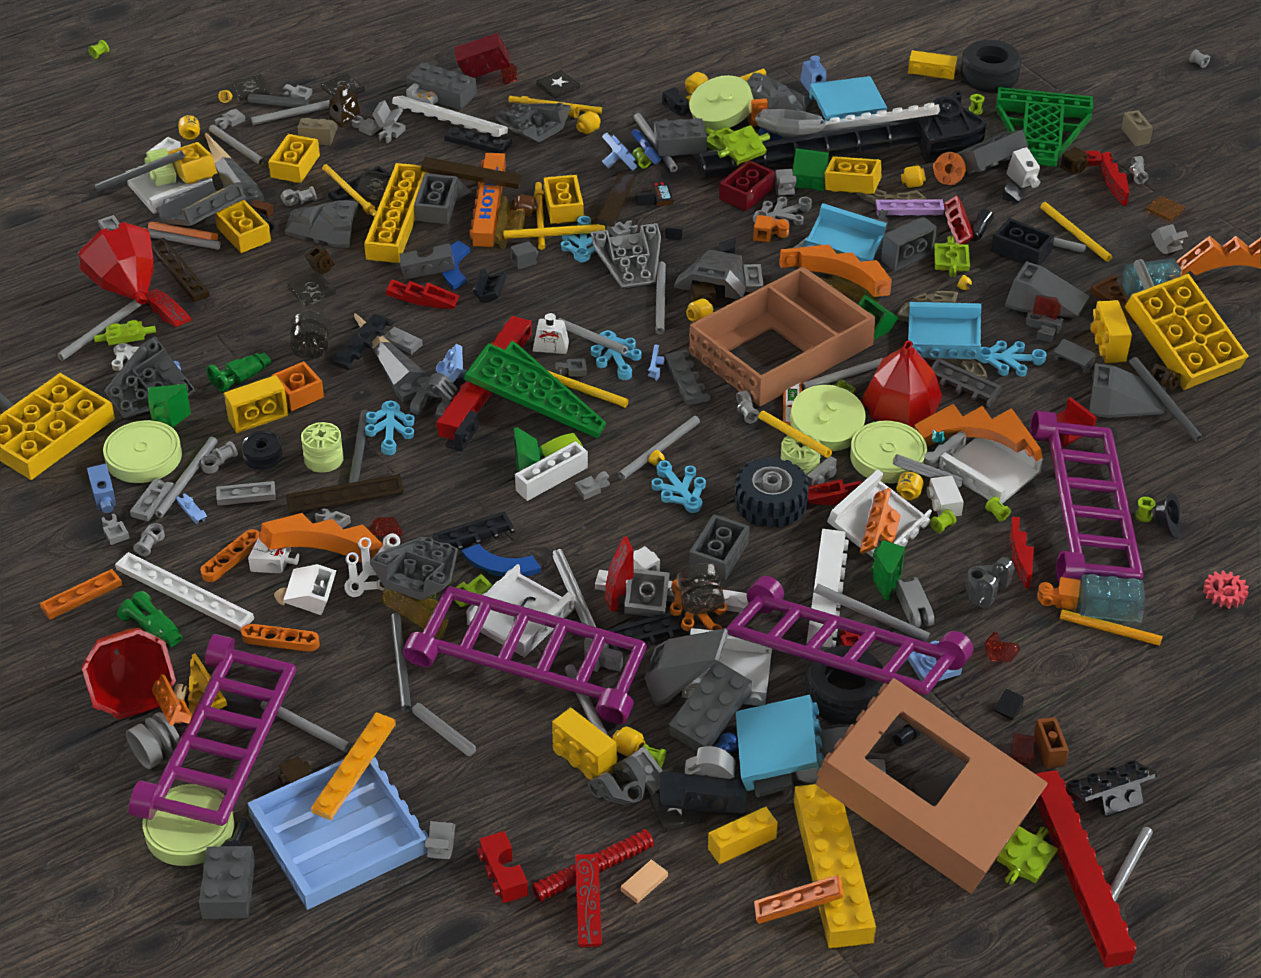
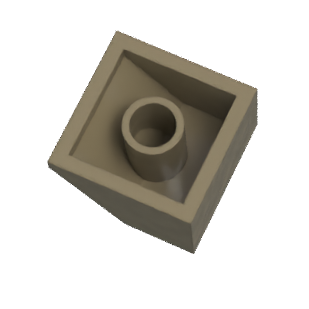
M301 118L298 125V136L318 139L319 145L331 146L338 126L333 120Z

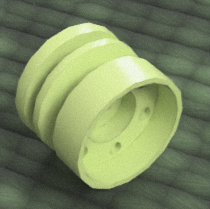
M321 422L309 425L303 430L301 441L304 463L307 468L319 473L337 469L343 462L341 432L338 427L331 423Z
M804 433L805 435L819 442V440L813 435ZM790 436L783 439L781 444L782 460H789L793 465L796 464L801 468L800 470L804 471L806 476L820 465L819 453Z

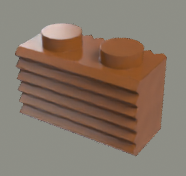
M1057 718L1038 719L1033 738H1035L1045 768L1064 767L1069 749Z

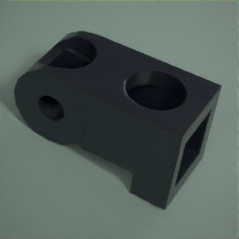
M676 87L662 92V104L677 115H686L688 113V99L681 97Z

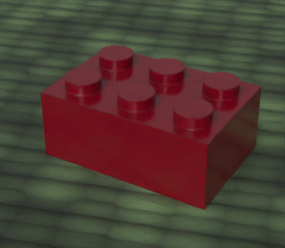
M498 33L454 47L456 62L463 74L469 77L476 78L511 66L509 52Z
M748 160L720 182L719 199L747 211L775 188V171Z

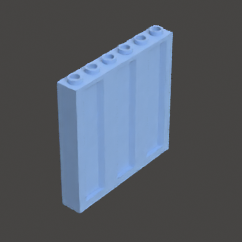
M375 756L332 820L313 814L311 807L343 760L247 803L250 818L307 910L420 857L428 851V848L425 847V839L429 838L426 831H421L415 815L411 816L405 800H400L396 787L389 784L388 776L384 770L381 771L379 769Z

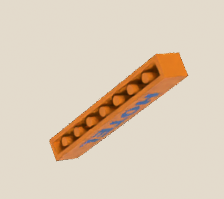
M486 153L485 159H482L481 167L505 172V154ZM478 182L477 199H475V209H473L470 239H473V246L493 247L503 186Z

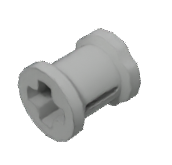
M1196 49L1190 54L1189 61L1199 64L1201 68H1205L1210 61V56L1204 55Z

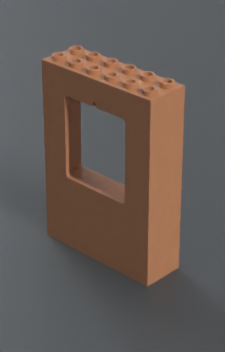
M801 267L690 324L689 351L692 356L700 360L739 392L747 390L752 402L761 407L783 395V392L787 389L814 378L872 346L875 317L808 269ZM773 329L804 352L760 375L732 354L730 350Z
M893 678L889 684L884 683L878 692L879 695L877 697L874 696L867 705L868 709L866 711L862 710L856 719V724L850 725L844 739L840 738L833 748L835 750L826 755L822 762L823 765L816 774L819 778L815 785L972 894L1048 783ZM897 716L967 763L936 806L930 805L865 759L866 755Z

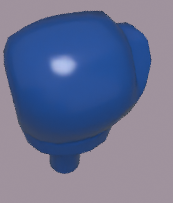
M723 733L719 736V742L714 744V746L725 750L727 753L734 752L739 748L738 737L733 733Z

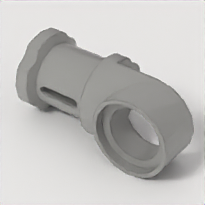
M1133 157L1129 172L1134 176V182L1143 184L1148 180V174L1144 171L1143 157Z
M313 186L303 191L285 190L281 194V200L286 206L302 205L307 201H316L317 196ZM293 195L292 199L285 200L287 196Z
M747 390L738 392L736 394L739 404L737 411L744 416V420L747 423L756 422L760 412L753 408L749 392Z
M229 441L225 446L213 449L212 453L204 456L201 459L202 471L208 474L214 473L226 459L237 456L238 452L235 445ZM214 463L212 466H206L205 464Z
M159 523L149 525L142 532L139 542L133 546L134 551L141 556L147 557L151 553V547L164 539L163 526ZM153 531H160V533L155 535Z

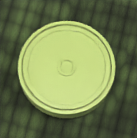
M728 75L719 76L704 82L693 92L689 101V108L693 118H702L704 128L710 127L713 130H721L724 127L731 128L742 122L750 114L751 100L754 99L750 86L742 78Z
M833 385L812 386L803 390L794 399L790 414V425L802 433L813 435L821 444L832 451H839L850 447L854 434L864 426L865 409L861 401L846 389Z
M136 421L121 426L109 435L103 447L108 471L114 477L130 483H146L153 481L155 478L161 479L178 466L182 457L180 439L177 432L169 425L158 421Z
M877 421L861 427L854 434L851 441L850 459L855 469L863 476L868 478L878 469L884 473L881 482L898 483L901 474L912 471L893 465L895 455L898 454L925 464L927 445L923 436L906 424L894 421Z
M185 784L171 788L166 798L217 811L224 798V794L216 789L196 784ZM157 810L152 820L143 818L144 836L151 853L161 861L177 866H191L205 862L207 847L224 846L228 838L232 839L235 827L233 812H231L227 823L223 826Z

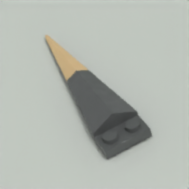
M205 133L223 188L235 182H240L246 196L242 200H245L249 205L255 199L264 201V196L259 190L258 185Z
M354 313V318L361 328L366 322ZM377 336L371 342L373 344L372 349L394 393L403 403L414 399L418 388L428 378L427 373L385 337Z

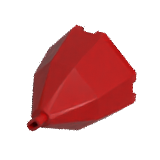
M125 222L118 224L119 228L111 231L107 228L100 230L78 252L80 270L102 289L134 299L139 304H147L146 296L154 272L149 230Z
M906 341L903 347L882 359L861 399L863 407L868 408L870 417L873 420L894 421L914 428L916 423L935 414L939 407L942 394L936 374L925 359L912 347V341Z
M131 628L99 638L81 666L93 708L103 710L119 720L160 707L152 689L155 681L159 680L161 674L166 676L171 687L176 682L165 641L139 628Z

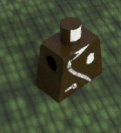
M338 86L337 94L329 100V120H333L337 126L343 127L360 114V108L356 94L348 91L346 86Z

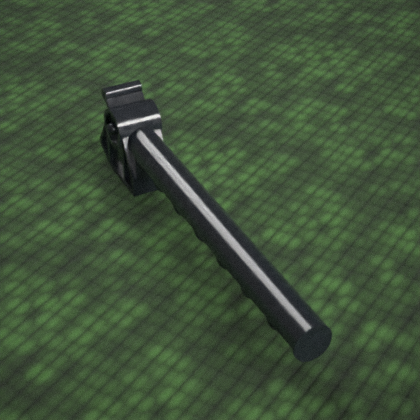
M956 90L953 92V97H939L932 102L934 105L939 104L940 111L936 115L762 142L767 149L766 154L753 158L750 161L764 167H771L789 163L794 164L796 149L827 152L829 157L917 142L925 163H932L946 152L957 153L983 142L987 122L982 117L962 107L963 93ZM724 149L697 154V165L702 179L731 174L745 162L737 165L730 155L720 158L718 151Z

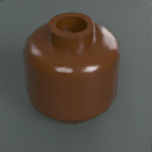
M518 194L517 197L513 198L512 210H514L516 215L530 217L533 212H536L537 203L533 196Z

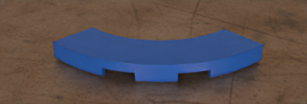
M634 129L631 134L643 147L644 153L657 165L661 161V158H658L657 151L650 146L649 141L639 130Z
M459 240L451 245L455 270L442 272L444 281L453 290L467 283V278L460 272L458 265L470 253V248Z
M480 544L461 550L462 556L467 562L477 569L481 568L488 571V574L504 577L507 571L514 568L517 564L520 565V574L523 576L541 573V567L532 555L523 558L499 557L486 551Z

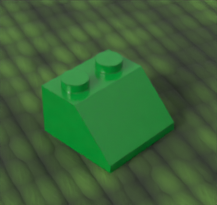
M796 149L792 171L793 176H796L795 187L824 191L825 171L828 167L829 153Z
M864 295L858 303L860 307L875 317L873 341L888 333L899 318L867 295Z
M186 384L148 388V403L152 421H158L173 428L191 414Z
M518 427L514 428L515 459L517 471L520 472L540 461V458H543L542 447H538L537 439Z
M882 540L880 546L876 547L873 552L875 561L872 564L871 572H874L873 582L884 600L889 601L895 589L896 580H899L902 576L905 547Z

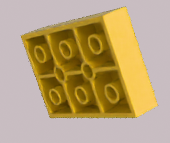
M1189 274L1134 293L1125 305L1126 310L1167 368L1181 374L1179 385L1183 390L1240 369L1248 358V354Z
M62 373L57 374L0 415V461L28 479H34L115 419L112 402Z

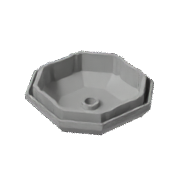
M765 109L758 113L755 119L759 127L783 138L820 133L826 123L819 115L788 109Z

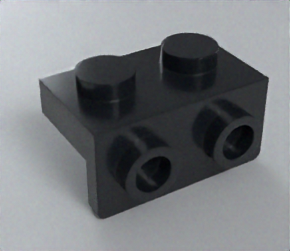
M485 268L480 270L473 287V293L480 303L490 300L494 301L499 298L507 278L506 274L500 272L488 275Z
M470 410L454 433L455 440H447V448L460 452L464 450L478 430L477 412Z

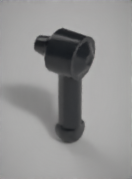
M247 818L239 819V824L232 839L228 838L224 846H243L240 841L249 825Z

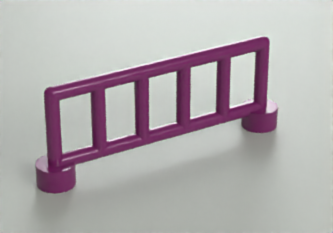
M1035 410L1030 422V434L1036 441L1049 442L1070 551H1061L1059 553L1056 563L1058 582H1060V577L1082 581L1083 575L1141 580L1144 574L1112 430L1104 427L1057 422L1054 412ZM1059 434L1101 438L1105 454L1062 449ZM1064 461L1107 465L1111 481L1068 477ZM1070 488L1114 493L1117 509L1073 505ZM1076 517L1120 521L1123 538L1079 534ZM1081 546L1126 550L1130 568L1085 563Z
M769 576L758 578L748 589L746 596L749 604L726 628L729 636L878 682L889 684L895 678L915 693L921 695L929 694L947 669H961L973 653V645L970 639L961 632H947L938 644L934 645L783 600L784 590L781 584ZM777 610L786 613L768 634L744 627L757 612L767 614ZM799 617L823 624L805 646L781 639ZM836 629L861 636L844 657L819 650ZM874 640L900 647L883 669L857 662ZM913 651L934 657L937 660L936 664L922 681L896 674Z
M448 586L444 589L423 633H411L402 650V654L412 664L428 668L432 666L439 652L599 699L595 708L597 715L609 723L621 725L627 722L634 705L632 698L627 695V692L647 645L639 639ZM453 600L478 606L460 645L434 638ZM490 610L516 617L498 657L472 649ZM528 621L554 628L537 668L510 660ZM566 632L593 639L576 679L549 672ZM605 643L631 650V654L615 689L588 683Z
M213 634L207 647L205 665L215 668L158 784L142 780L136 783L130 798L129 815L152 820L157 810L218 826L225 825L297 670L296 666L291 663L235 650L234 638ZM233 662L281 674L274 690L225 678ZM219 690L268 702L261 719L213 708L211 705ZM204 719L254 731L246 749L196 737ZM189 749L240 761L232 780L184 768L181 765ZM175 779L226 792L217 811L167 799L166 796Z

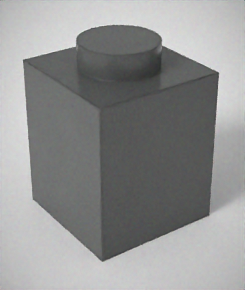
M529 241L510 247L511 261L518 270L537 264L538 251Z

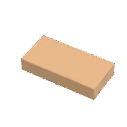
M651 859L621 886V892L638 904L668 877V872Z

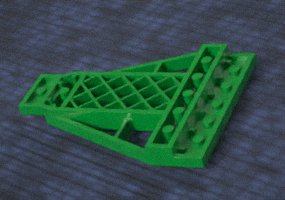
M998 87L996 111L1008 132L1015 131L1013 126L1023 128L1028 149L1039 165L1057 166L1058 159L1090 122L1093 112V97ZM1005 111L1024 113V118L1007 117ZM1063 117L1079 118L1083 121L1079 125L1063 122ZM1062 132H1073L1062 145Z

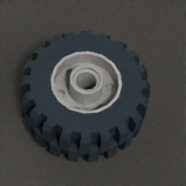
M765 457V459L758 458L753 463L750 461L745 467L740 469L735 479L734 501L736 509L743 518L746 517L747 521L750 523L754 522L760 527L764 525L767 528H772V526L779 528L783 527L784 524L790 525L794 520L797 521L806 510L809 489L806 474L796 464L793 465L791 461H784L778 457L776 459H771V457Z

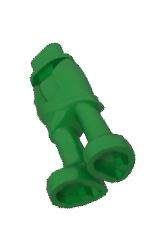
M136 592L132 597V601L126 599L117 611V617L120 620L127 622L133 618L147 633L164 640L170 647L175 646L183 639L175 624L164 615L161 609L157 610L151 603V597L147 592ZM140 610H144L149 615L145 616Z

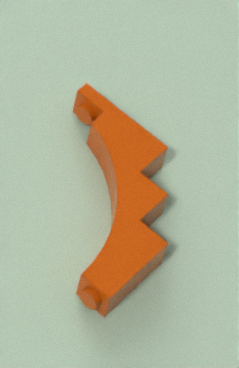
M1208 236L1169 266L1172 278L1175 279L1186 275L1189 271L1198 275L1224 266L1243 265L1261 269V237L1248 246L1235 236L1221 246L1211 236Z
M829 244L780 250L779 265L781 268L805 267L809 271L827 273L848 279L865 288L873 297L890 295L892 279L877 260L860 262L853 252L836 254Z
M953 403L914 425L916 431L923 436L927 447L938 443L932 441L933 430H936V432L944 431L946 440L952 435L963 431L967 434L966 437L993 440L1009 447L1016 453L1025 450L1026 454L1029 457L1032 456L1035 461L1042 459L1041 448L1012 408L992 419L983 406L962 416Z
M303 513L264 522L259 533V540L269 550L285 547H311L329 550L345 556L354 552L358 555V562L362 563L358 542L361 538L367 537L371 540V546L369 547L370 560L383 547V544L363 524L347 529H342L333 519L313 524ZM362 540V546L367 547L368 542L366 540ZM353 555L349 556L350 558L355 560V557Z

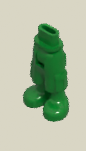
M255 353L254 355L226 363L224 370H219L212 364L208 365L206 372L211 384L216 386L219 392L223 393L228 391L234 383L241 384L250 377L257 375L258 372L266 368V365L271 363V359L266 353Z

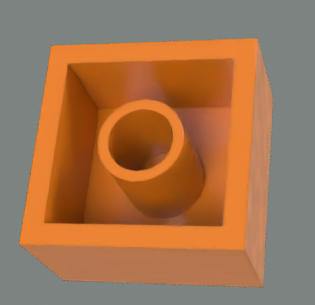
M305 361L272 374V376L276 375L284 386L287 407L291 411L324 398L322 380Z

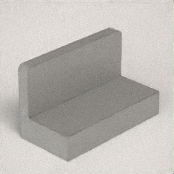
M384 100L379 102L372 115L379 128L396 122L403 109L400 107L390 111Z

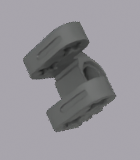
M442 373L431 375L418 388L417 394L410 405V413L421 416L431 402L432 397H441L442 401L435 413V419L437 420L443 415L446 406L450 405L453 396L457 395L458 388Z
M1001 557L994 565L971 567L965 583L969 601L983 609L989 608L995 601L997 590L1004 591L1011 583L1014 572L1012 561L1006 557Z
M629 756L612 766L615 776L621 782L628 780L629 783L619 788L614 778L606 772L596 776L587 783L589 791L595 798L603 797L605 801L628 806L642 799L647 774L639 761L634 756ZM628 790L633 794L632 799L627 794Z

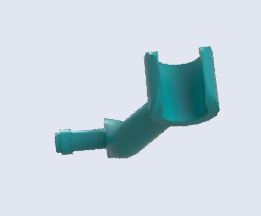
M933 430L932 441L940 442L943 445L946 442L944 431L936 432V430Z

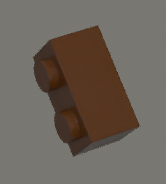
M256 199L250 204L253 209H256L260 214L266 215L268 219L274 213L272 204Z

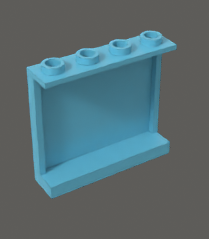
M871 76L810 84L809 97L811 100H816L825 121H830L831 118L835 117L845 119L849 115L858 117L868 112L877 114L881 110H886L887 112V106Z
M822 204L816 223L808 239H805L804 247L829 244L836 254L853 252L860 262L872 261L884 237L887 223Z
M910 302L908 341L913 342L912 347L923 358L980 359L981 304Z
M810 695L736 711L741 779L747 791L755 790L754 781L815 767L818 771L823 765L824 756L822 752L820 753L823 744L821 736H818L821 727L819 720L816 719V715H819L817 703L812 702Z

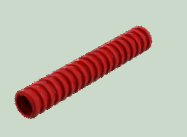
M643 829L641 833L637 832L635 836L631 835L629 839L625 838L617 844H612L611 847H606L605 850H600L599 853H594L598 854L599 873L600 871L604 872L606 868L610 869L612 865L616 866L618 862L622 863L624 859L628 860L630 856L634 857L636 853L640 854L642 851L652 848L654 841L650 832ZM571 864L569 868L565 867L563 871L559 870L557 874L553 873L551 877L547 876L545 880H539V883L534 882L532 890L535 897L540 902H543L545 898L549 899L551 895L555 896L557 892L561 893L563 889L567 890L569 886H575L576 865Z

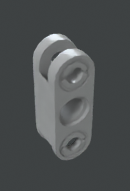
M912 577L909 582L896 580V594L909 623L919 628L921 626V615L925 626L934 625L933 610L918 578Z

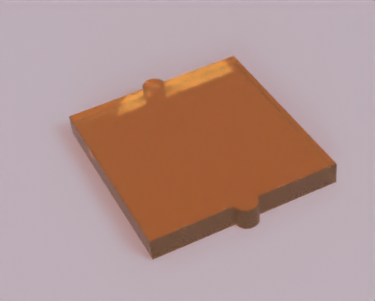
M1160 196L1155 201L1153 200L1146 207V211L1169 222L1173 221L1176 217H1180V214L1186 210L1185 206L1163 196Z

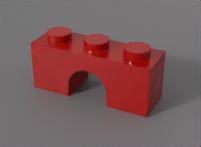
M505 831L480 838V848L477 849L479 860L485 862L486 866L484 868L487 878H492V888L495 896L499 895L502 903L528 896V881L521 866H503L513 861L512 846Z

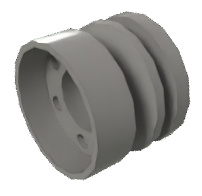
M161 712L154 714L153 718H147L145 720L146 727L140 723L126 731V738L131 750L139 762L147 769H152L162 763L163 755L167 758L171 757L180 740L175 727L168 724L164 714Z

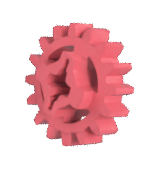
M1222 571L1221 574L1214 572L1213 576L1209 574L1205 580L1203 593L1207 594L1206 599H1213L1212 604L1219 603V607L1226 605L1228 609H1230L1231 605L1237 608L1239 603L1243 605L1247 599L1249 586L1245 585V580H1239L1240 575L1232 576L1233 572L1226 574L1225 571Z

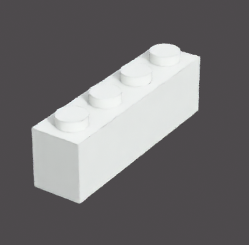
M575 441L515 474L516 491L528 501L588 468V451Z

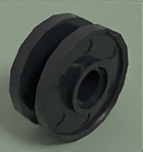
M257 431L249 434L242 441L241 447L244 462L248 467L259 470L269 469L282 460L281 441L276 433Z

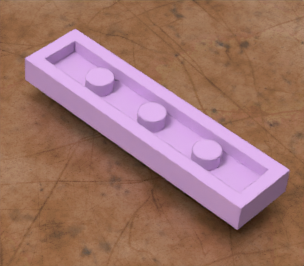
M876 200L877 215H879L881 209L887 210V215H944L943 200Z

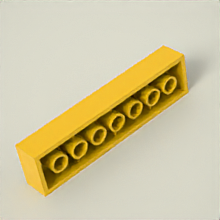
M395 164L364 243L366 260L400 263V254L404 252L415 222L414 203L424 174H429L428 172L421 171V165Z
M815 784L795 786L793 803L812 882L839 875L842 880L844 898L818 906L828 948L874 943L876 925L844 804Z

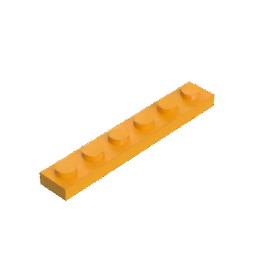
M377 712L375 713L312 805L311 811L313 814L328 820L333 819L396 725L395 719Z

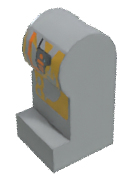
M414 83L406 90L407 97L432 105L438 102L436 93L420 89L419 84Z

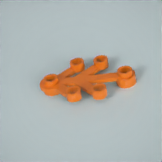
M677 578L672 582L671 590L675 598L671 604L670 613L674 616L681 614L683 597L688 603L685 617L681 623L682 629L690 631L693 628L694 612L706 626L707 630L723 629L719 624H714L704 609L713 611L718 615H723L726 612L727 604L723 601H718L715 604L695 599L692 595L703 596L706 600H712L716 593L713 587L707 586L703 589L691 586L690 582L683 578Z

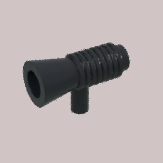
M981 209L978 212L976 221L970 223L973 238L970 240L977 241L981 239L987 226L994 219L991 211Z

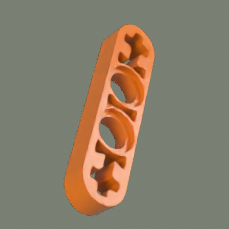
M255 529L247 530L207 561L200 569L202 579L205 582L216 581L249 555L259 538L260 532ZM236 548H242V549H243V550L240 551V552H234V551H233V550L236 549ZM223 559L229 560L227 563H220Z
M247 624L241 629L242 640L247 644L307 652L315 651L320 646L319 636L313 631L259 624ZM269 634L276 635L272 639L265 638ZM287 637H295L293 641L285 640Z

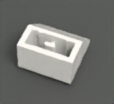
M318 564L293 569L283 602L322 615L336 570Z

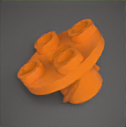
M946 152L940 155L933 164L936 179L945 185L957 184L962 180L966 172L964 159L954 152Z

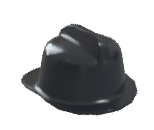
M1170 493L1165 500L1156 503L1154 517L1160 527L1169 528L1171 534L1179 539L1182 534L1180 504L1177 496Z

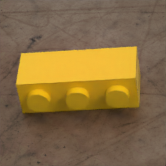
M912 50L908 74L954 80L958 57Z
M764 807L709 832L708 850L720 865L776 839L778 822L767 807Z

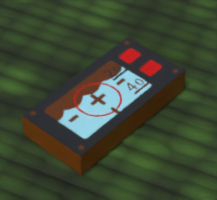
M667 180L651 182V189L655 194L657 206L673 205V197Z

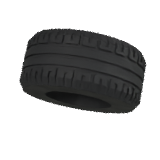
M998 40L976 41L970 44L963 52L961 77L970 87L984 92H998V87L1011 88L1019 79L1021 56L1016 48L1008 43Z
M853 646L832 647L824 650V652L844 657ZM867 651L857 660V662L873 667L884 668L880 661ZM811 661L807 669L805 695H810L812 702L817 703L819 716L837 724H856L859 714L862 710L866 711L868 709L867 705L874 696L877 697L879 695L878 692L884 683ZM838 680H848L861 687L854 690H843L833 686L831 683Z

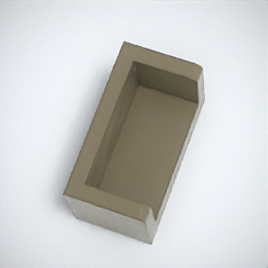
M1139 110L1125 112L1121 127L1123 132L1135 146L1149 144L1153 131L1151 124Z

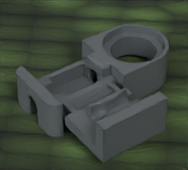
M1035 311L1029 312L1026 319L1028 326L1039 329L1036 339L1052 343L1055 333L1060 332L1063 323L1062 318L1061 320L1050 318L1046 314Z

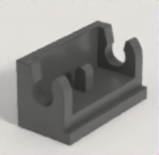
M1063 339L1053 351L1055 360L1063 357L1082 366L1081 368L1084 369L1082 372L1085 374L1095 365L1094 352L1066 339Z

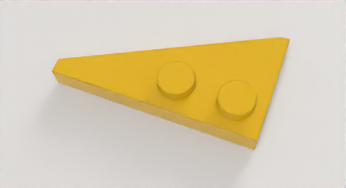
M196 653L192 655L190 660L191 676L189 677L190 694L188 695V702L191 714H193L211 678ZM220 690L211 707L217 709L227 706L226 699Z

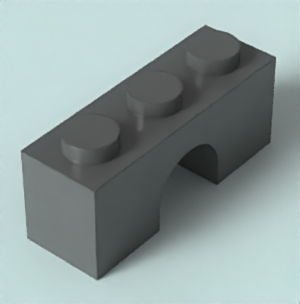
M445 244L433 247L434 251L428 257H419L417 250L401 253L400 267L404 279L455 270L451 245Z

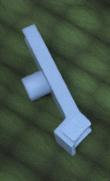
M654 345L651 366L648 369L650 371L648 376L655 378V381L660 377V368H657L656 365H664V357L658 356L659 345Z
M185 493L183 498L176 497L178 504L195 524H198L199 520L205 521L206 513L197 507L193 502V498Z

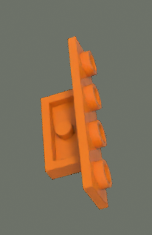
M890 488L878 491L873 497L868 523L866 524L865 534L861 541V554L875 549L878 539L881 542L882 540L891 543L895 541L901 515L888 505L891 493Z
M161 674L159 680L155 681L152 691L168 724L171 726L174 723L180 724L182 722L189 724L192 714L185 701L176 697L166 676Z

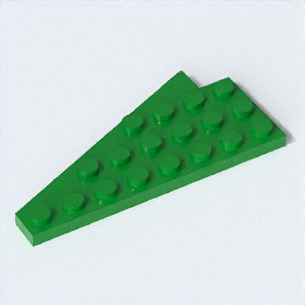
M511 341L505 350L488 343L465 374L464 380L597 439L605 428L606 422L514 341Z

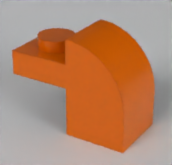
M767 98L751 100L750 114L747 116V119L752 127L759 126L755 119L758 113L767 109Z

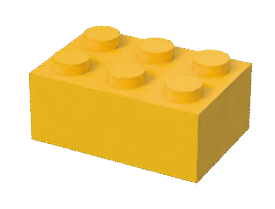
M287 134L268 161L270 177L301 183L320 156L318 139Z
M199 142L168 151L169 155L180 150L184 152L185 158L172 164L176 174L185 183L193 184L199 179H208L217 174L213 155Z
M833 156L825 171V189L833 192L846 191L848 193L874 194L881 179V160Z
M577 175L544 177V196L550 224L577 222L579 217L584 216V205Z
M245 200L215 213L217 228L240 253L271 241L269 225Z
M1118 300L1097 301L1096 309L1093 310L1094 321L1091 323V332L1095 335V343L1099 346L1100 356H1103L1105 363L1126 362L1132 333Z
M276 375L224 393L228 421L236 433L288 416L285 388Z
M571 707L552 721L553 750L557 755L568 760L571 766L577 767L590 780L605 772L610 775L613 773L612 766L617 763V742Z

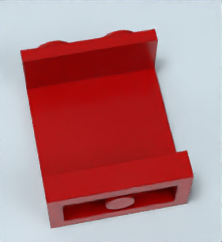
M1071 397L1068 398L1066 410L1056 415L1057 422L1095 426L1097 419L1093 413L1089 412ZM1059 434L1061 447L1063 448L1083 436Z

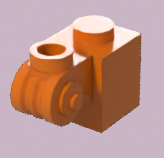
M757 215L753 241L770 243L773 234H777L779 238L788 237L789 223L785 219L774 220V217Z
M1060 577L1058 588H1053L1052 584L1048 582L1041 583L1038 587L1037 599L1044 606L1056 605V608L1076 611L1081 580Z

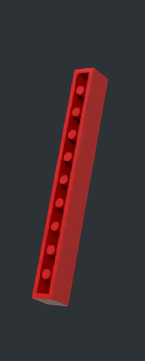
M511 316L509 321L505 322L502 331L498 332L495 341L491 342V344L505 350L510 342L514 341L523 348L532 335V321ZM468 381L462 384L457 395L453 396L450 405L446 406L443 415L437 419L438 436L455 440L454 433L470 410L478 414L492 392Z
M1057 770L1036 773L1037 776L1048 783L1036 801V805L1049 831L1053 845L1058 849V857L1104 966L1108 968L1130 964L1137 951L1136 943L1128 934V925L1121 918L1119 904L1114 902L1111 886L1104 879L1103 868L1097 863L1094 848L1090 847L1087 831L1083 830L1080 815L1073 808L1072 797L1066 792L1065 781L1063 778H1060Z

